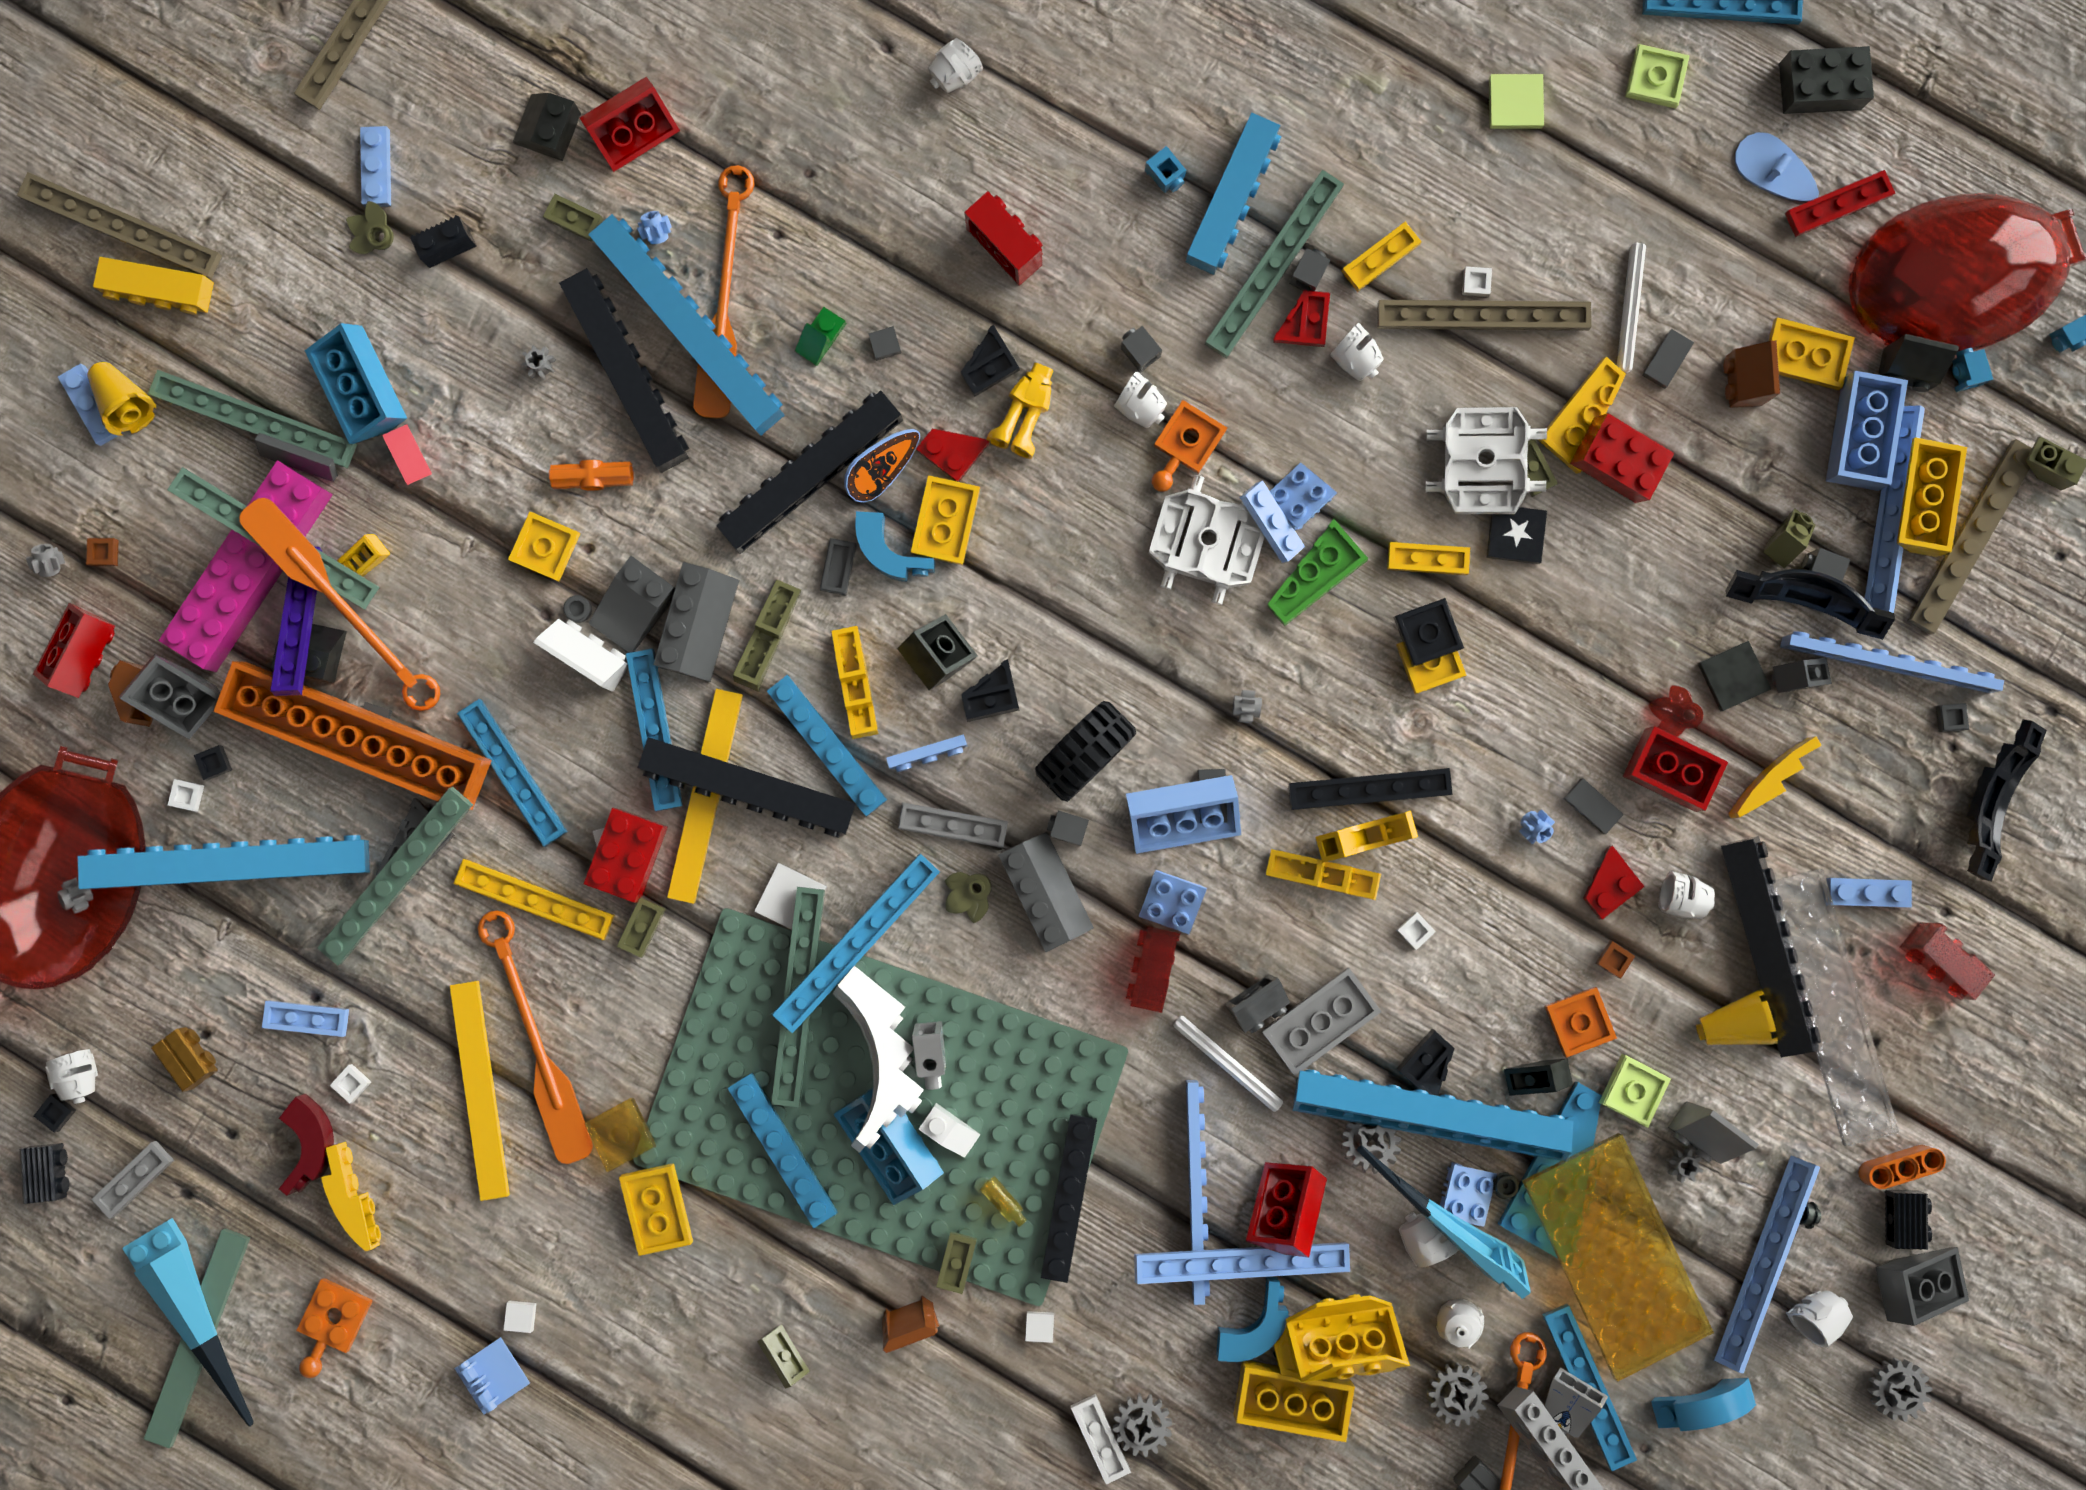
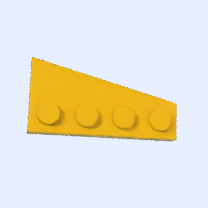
M1608 357L1600 360L1547 427V440L1538 439L1540 443L1576 474L1581 473V470L1570 463L1594 417L1606 414L1626 375Z

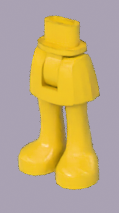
M1034 363L1031 371H1027L1026 375L1014 386L1009 394L1012 403L1008 413L1000 426L988 433L986 440L996 447L1007 449L1023 408L1028 411L1011 444V450L1020 457L1032 459L1035 453V447L1031 441L1032 432L1040 414L1048 412L1052 384L1050 378L1053 374L1051 368Z

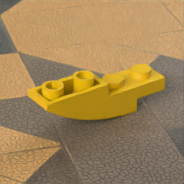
M346 1142L326 1147L331 1173L321 1177L329 1204L338 1221L354 1242L364 1251L372 1250L380 1245L381 1232L378 1225H375L373 1217L375 1205L372 1198H369L368 1192L357 1194L359 1185L357 1176L352 1172V1152L347 1147Z

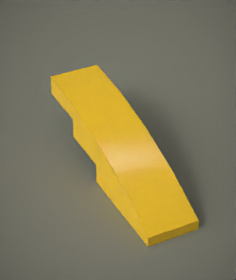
M858 626L833 630L831 632L851 737L852 739L877 735L879 734Z
M1817 736L1804 739L1766 767L1739 797L1728 813L1730 818H1740L1786 792L1781 781L1804 769L1799 758L1822 746Z
M1271 849L1266 870V876L1376 900L1381 878L1380 873L1332 862L1322 863L1320 859Z

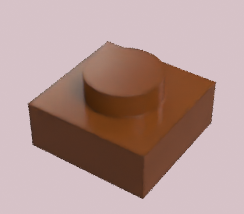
M87 538L86 565L118 566L119 540L115 538Z
M1609 941L1595 964L1621 979L1635 958V955L1613 941Z

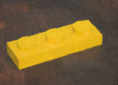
M1405 221L1345 266L1341 272L1358 292L1421 244V240Z
M1390 542L1388 545L1387 570L1452 575L1469 574L1470 547Z

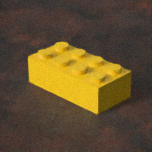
M1247 1360L1241 1364L1233 1415L1236 1423L1346 1442L1355 1386L1350 1378L1340 1380L1338 1377L1301 1382L1293 1377L1281 1376L1279 1366Z

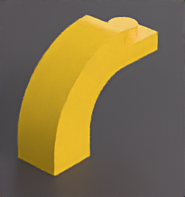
M1411 811L1319 835L1315 838L1322 863L1378 847L1418 837Z

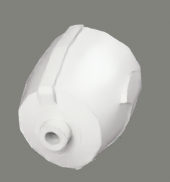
M955 38L936 53V58L928 68L932 77L930 83L935 89L940 87L947 93L958 88L961 89L983 70L982 63L970 47Z
M1360 323L1353 327L1330 354L1341 369L1358 381L1367 376L1370 379L1379 373L1376 368L1383 361L1376 341Z
M1135 372L1116 401L1114 408L1129 420L1149 428L1154 422L1159 425L1165 416L1161 413L1164 411L1167 402L1156 389V386L1139 372Z
M1670 871L1662 884L1658 907L1664 913L1681 918L1702 919L1714 907V889L1696 877Z
M90 1049L66 1054L46 1062L45 1068L50 1088L56 1091L60 1100H73V1103L77 1104L84 1102L85 1096L95 1092V1077L98 1076Z
M1410 1213L1405 1217L1407 1222L1399 1228L1405 1249L1418 1267L1434 1265L1459 1251L1422 1214Z
M1828 1290L1807 1295L1802 1299L1803 1304H1796L1786 1313L1793 1326L1804 1337L1818 1346L1827 1348L1843 1335L1853 1319L1848 1302L1843 1297H1838Z
M1460 1298L1449 1300L1441 1306L1437 1315L1436 1328L1438 1334L1446 1342L1454 1346L1470 1349L1479 1339L1484 1328L1482 1310L1468 1300Z

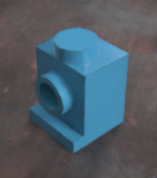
M1167 146L1146 161L1145 172L1152 177L1164 193L1168 190L1175 192L1184 184L1185 181L1183 179L1186 175V169ZM1168 172L1171 176L1166 179L1163 173Z
M2086 315L2049 334L2056 351L2060 353L2070 348L2073 352L2086 345Z
M1968 348L1957 352V358L1952 361V372L1959 383L1958 386L1954 387L1956 392L1979 387L1993 380L1985 349L1973 351V348Z

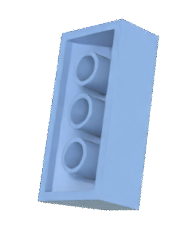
M1232 775L1126 794L1136 854L1241 835L1239 801ZM1227 803V823H1223L1224 817L1220 804Z

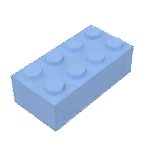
M1853 371L1845 376L1843 388L1840 389L1826 482L1876 491L1891 485L1908 380L1860 371Z

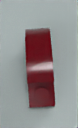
M306 1094L296 1096L278 1118L297 1134L301 1143L300 1160L278 1189L286 1196L295 1192H302L309 1184L310 1179L313 1181L324 1175L329 1166L326 1147L334 1145L333 1129L328 1116Z

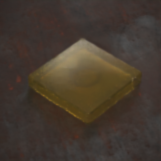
M629 1098L584 1123L606 1172H611L656 1147L634 1098Z

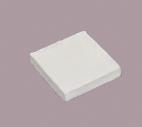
M778 863L755 912L792 930L797 887L826 890L827 886Z

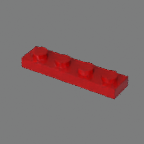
M1883 170L1788 210L1785 216L1795 237L1888 199L1896 193L1886 171Z

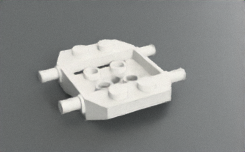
M1517 407L1457 408L1447 422L1446 427H1443V430L1427 429V441L1443 440L1446 444L1445 479H1442V482L1426 481V493H1445V497L1455 514H1515L1526 493L1546 492V480L1530 481V478H1527L1528 441L1530 439L1547 440V428L1530 429L1531 426H1528L1527 421ZM1483 452H1490L1494 456V460L1490 464H1482L1478 459L1479 455ZM1513 481V485L1458 486V482Z
M1193 475L1190 489L1165 496L1148 554L1165 571L1160 587L1165 588L1167 579H1169L1166 589L1171 590L1175 575L1177 573L1215 584L1216 589L1211 602L1216 604L1220 594L1217 604L1222 605L1228 588L1251 583L1265 536L1243 502L1238 505L1219 501L1208 495L1201 494L1200 490L1205 478L1200 476L1196 486L1199 475ZM1191 506L1194 507L1180 556L1177 557L1175 555ZM1237 521H1241L1227 570L1224 571L1223 568ZM1210 531L1214 533L1216 542L1212 545L1204 544L1201 540V535L1204 532Z

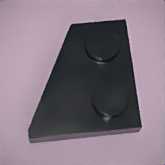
M994 325L990 326L987 335L981 344L977 346L970 361L966 363L961 371V376L974 397L1020 371V367Z
M1008 659L1001 662V665L989 675L987 673L975 686H971L961 694L967 722L1020 711Z
M1431 1029L1396 1069L1417 1089L1427 1091L1430 1095L1438 1096L1442 1081L1446 1080L1447 1066L1452 1059L1455 1048L1434 1029Z

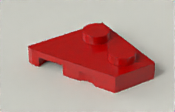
M1304 290L1296 305L1286 317L1285 322L1276 333L1274 343L1325 347L1330 293Z
M932 428L916 448V451L954 481L960 482L987 448L989 441L983 438Z
M1613 845L1606 848L1604 852L1606 854L1601 865L1597 867L1592 884L1588 886L1583 897L1597 917L1602 920L1645 887Z

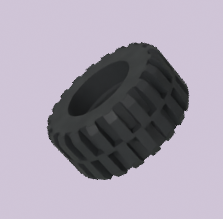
M1103 701L1073 727L1035 767L1036 775L1061 801L1068 802L1137 734L1136 729L1110 702Z

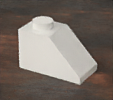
M937 1103L919 1127L920 1131L938 1144L963 1157L967 1155L980 1136L977 1131Z

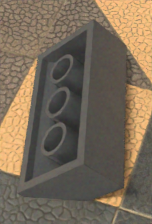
M683 562L653 665L660 669L711 682L740 580L705 567Z
M1047 832L998 854L1045 952L1065 944L1094 928Z

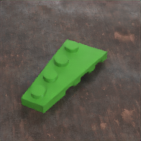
M1333 519L1305 558L1303 557L1291 576L1286 579L1269 601L1268 608L1286 626L1366 563L1368 557L1336 520Z

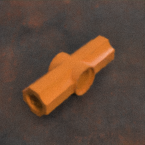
M582 460L579 464L550 465L549 480L553 489L580 488L581 490L597 491L603 490L604 487L633 486L634 471L630 461L603 463L600 460Z

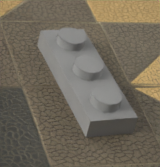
M157 1141L151 1142L91 1200L109 1219L114 1218L156 1179L174 1159Z

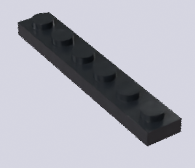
M1450 768L1288 783L1291 810L1453 795Z
M1070 1114L1041 1278L1068 1283L1097 1118Z

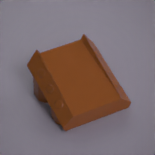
M921 1296V1300L896 1310L889 1311L886 1309L882 1321L883 1351L889 1353L934 1336L938 1332L937 1327L940 1324L933 1302Z

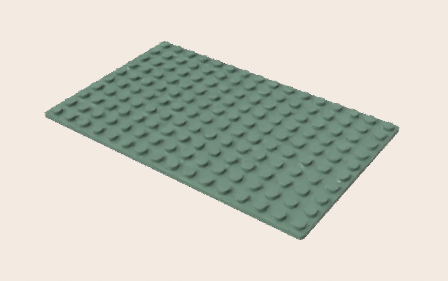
M725 908L722 910L636 1151L634 1163L647 1169L674 1163L678 1180L812 1227L728 1090L730 1086L753 1073L772 1103L781 1023L771 1014L784 1001L792 930ZM819 940L817 964L835 945ZM863 956L855 964V967L905 1007L900 1013L903 1019L894 1029V1032L913 1047L912 1035L915 1024L942 1021L946 1058L945 1074L941 1075L942 1087L933 1090L925 1088L924 1077H917L914 1050L909 1055L912 1061L903 1073L924 1089L918 1097L922 1102L912 1114L907 1111L906 1115L944 1173L920 1192L893 1206L859 1152L851 1146V1140L834 1116V1113L873 1088V1065L866 1039L852 1014L833 995V992L840 984L839 982L810 1015L800 1106L772 1105L838 1211L837 1214L815 1228L939 1272L950 1232L977 1238L966 1281L1035 1306H1041L1051 1281L1041 1278L1070 1114L1097 1118L1089 1162L1090 1167L1128 1055L1127 1047ZM936 1103L980 1134L965 1157L941 1146L919 1130L920 1125Z

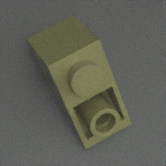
M2037 437L2026 460L2037 479L2059 490L2077 485L2086 467V459L2042 437Z
M1794 508L1768 540L1763 552L1785 569L1807 548L1816 524L1813 523L1809 515L1803 512L1800 513Z

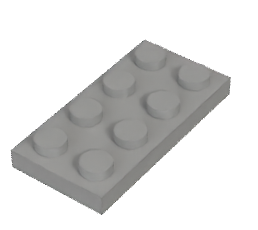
M1346 968L1261 1032L1291 1073L1296 1076L1300 1071L1307 1068L1380 1014L1381 1010L1351 969Z

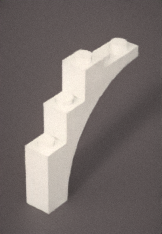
M854 966L837 986L833 995L849 1010L860 1026L868 1044L873 1065V1093L870 1109L861 1131L851 1145L860 1153L865 1146L870 1149L878 1140L880 1135L877 1131L882 1124L887 1128L897 1114L900 1117L907 1111L912 1114L922 1102L918 1097L924 1089L903 1073L912 1061L909 1055L914 1050V1047L895 1033L894 1029L902 1021L903 1017L900 1016V1013L905 1007Z

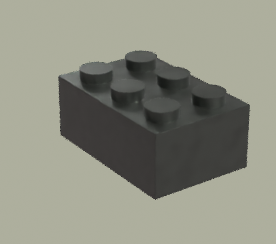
M1870 46L1790 50L1779 63L1783 114L1862 110L1874 98Z

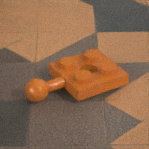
M1182 400L1154 444V447L1171 457L1164 470L1158 471L1153 475L1152 486L1159 492L1169 490L1173 484L1172 475L1180 463L1199 474L1227 431V427ZM1192 430L1198 435L1197 442L1193 444L1187 443L1183 439V434L1186 431Z
M325 1278L320 1280L296 1330L317 1340L310 1356L305 1357L300 1362L299 1371L303 1377L314 1378L321 1372L322 1362L320 1359L327 1345L344 1353L350 1351L373 1302L372 1299ZM331 1308H337L341 1312V1320L338 1323H334L329 1319L328 1314Z

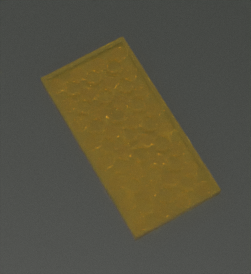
M1617 1133L1568 1157L1566 1161H1560L1522 1180L1614 1380L1618 1382L1714 1333L1623 1134Z

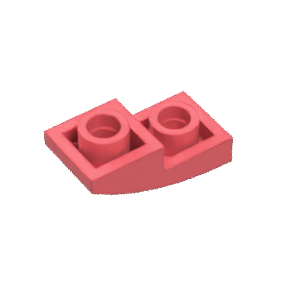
M407 424L382 435L407 485L432 474Z

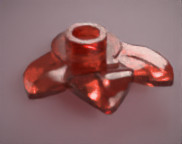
M1672 685L1669 690V697L1657 698L1648 705L1651 712L1658 719L1662 720L1657 728L1676 737L1680 736L1685 729H1693L1699 726L1704 716L1702 708L1692 701L1690 692L1681 686ZM1686 711H1693L1695 717L1692 720H1687L1684 717Z

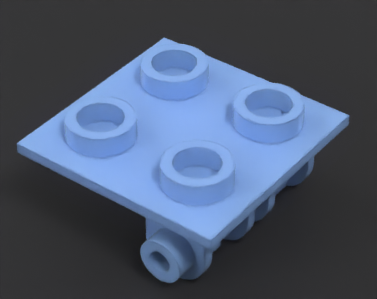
M1299 463L1270 490V493L1295 531L1302 529L1303 525L1310 518H1313L1316 513H1319L1320 509L1327 502H1331L1332 498L1337 494L1334 489L1302 463Z
M1156 870L1152 876L1139 917L1190 934L1207 888Z
M1452 1162L1451 1167L1447 1168L1446 1180L1449 1182H1444L1443 1186L1447 1187V1190H1442L1441 1192L1445 1196H1442L1440 1206L1469 1224L1484 1227L1493 1193V1179L1497 1177V1173L1465 1167Z
M501 1337L454 1368L483 1414L489 1413L497 1405L530 1384Z

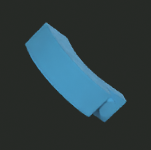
M856 511L855 529L859 546L869 563L877 571L891 579L903 582L908 581V572H912V575L917 577H928V573H935L934 558L904 557L897 555L887 547L884 540L885 516L883 513Z
M1266 1277L1263 1310L1253 1324L1239 1329L1218 1327L1216 1347L1218 1361L1243 1362L1264 1354L1278 1341L1286 1326V1318H1288L1289 1311L1286 1306L1278 1305V1302L1283 1303L1284 1286L1280 1285L1277 1277Z
M1749 1378L1722 1379L1715 1387L1701 1393L1686 1396L1655 1397L1651 1401L1658 1428L1679 1427L1680 1431H1692L1722 1425L1744 1416L1756 1406Z

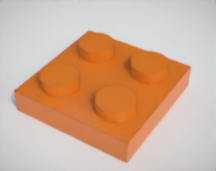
M1592 987L1544 1006L1563 1056L1566 1058L1617 1039L1597 987Z

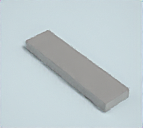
M902 802L898 829L1003 848L1008 821Z

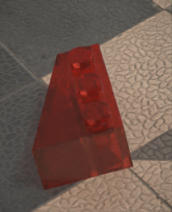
M1919 922L1899 947L1906 952L1905 957L1915 965H1922L1927 969L1926 974L1938 983L1943 982L1948 986V992L1959 1000H1976L1995 974L1974 954L1971 953L1969 955L1961 948L1964 944L1959 939L1955 938L1952 941L1945 934L1948 928L1943 923Z
M1147 925L1145 926V931H1139L1137 946H1141L1139 957L1134 956L1131 972L1136 973L1134 984L1128 983L1125 998L1130 1000V1006L1160 1013L1163 1012L1170 981V972L1175 960V948L1181 933Z

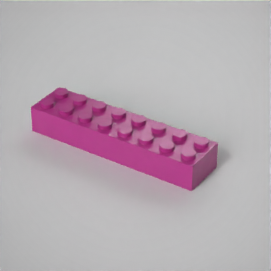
M277 460L248 505L258 498L270 499L306 537L333 494ZM231 530L158 641L200 668L217 672L283 570L262 547L236 531Z

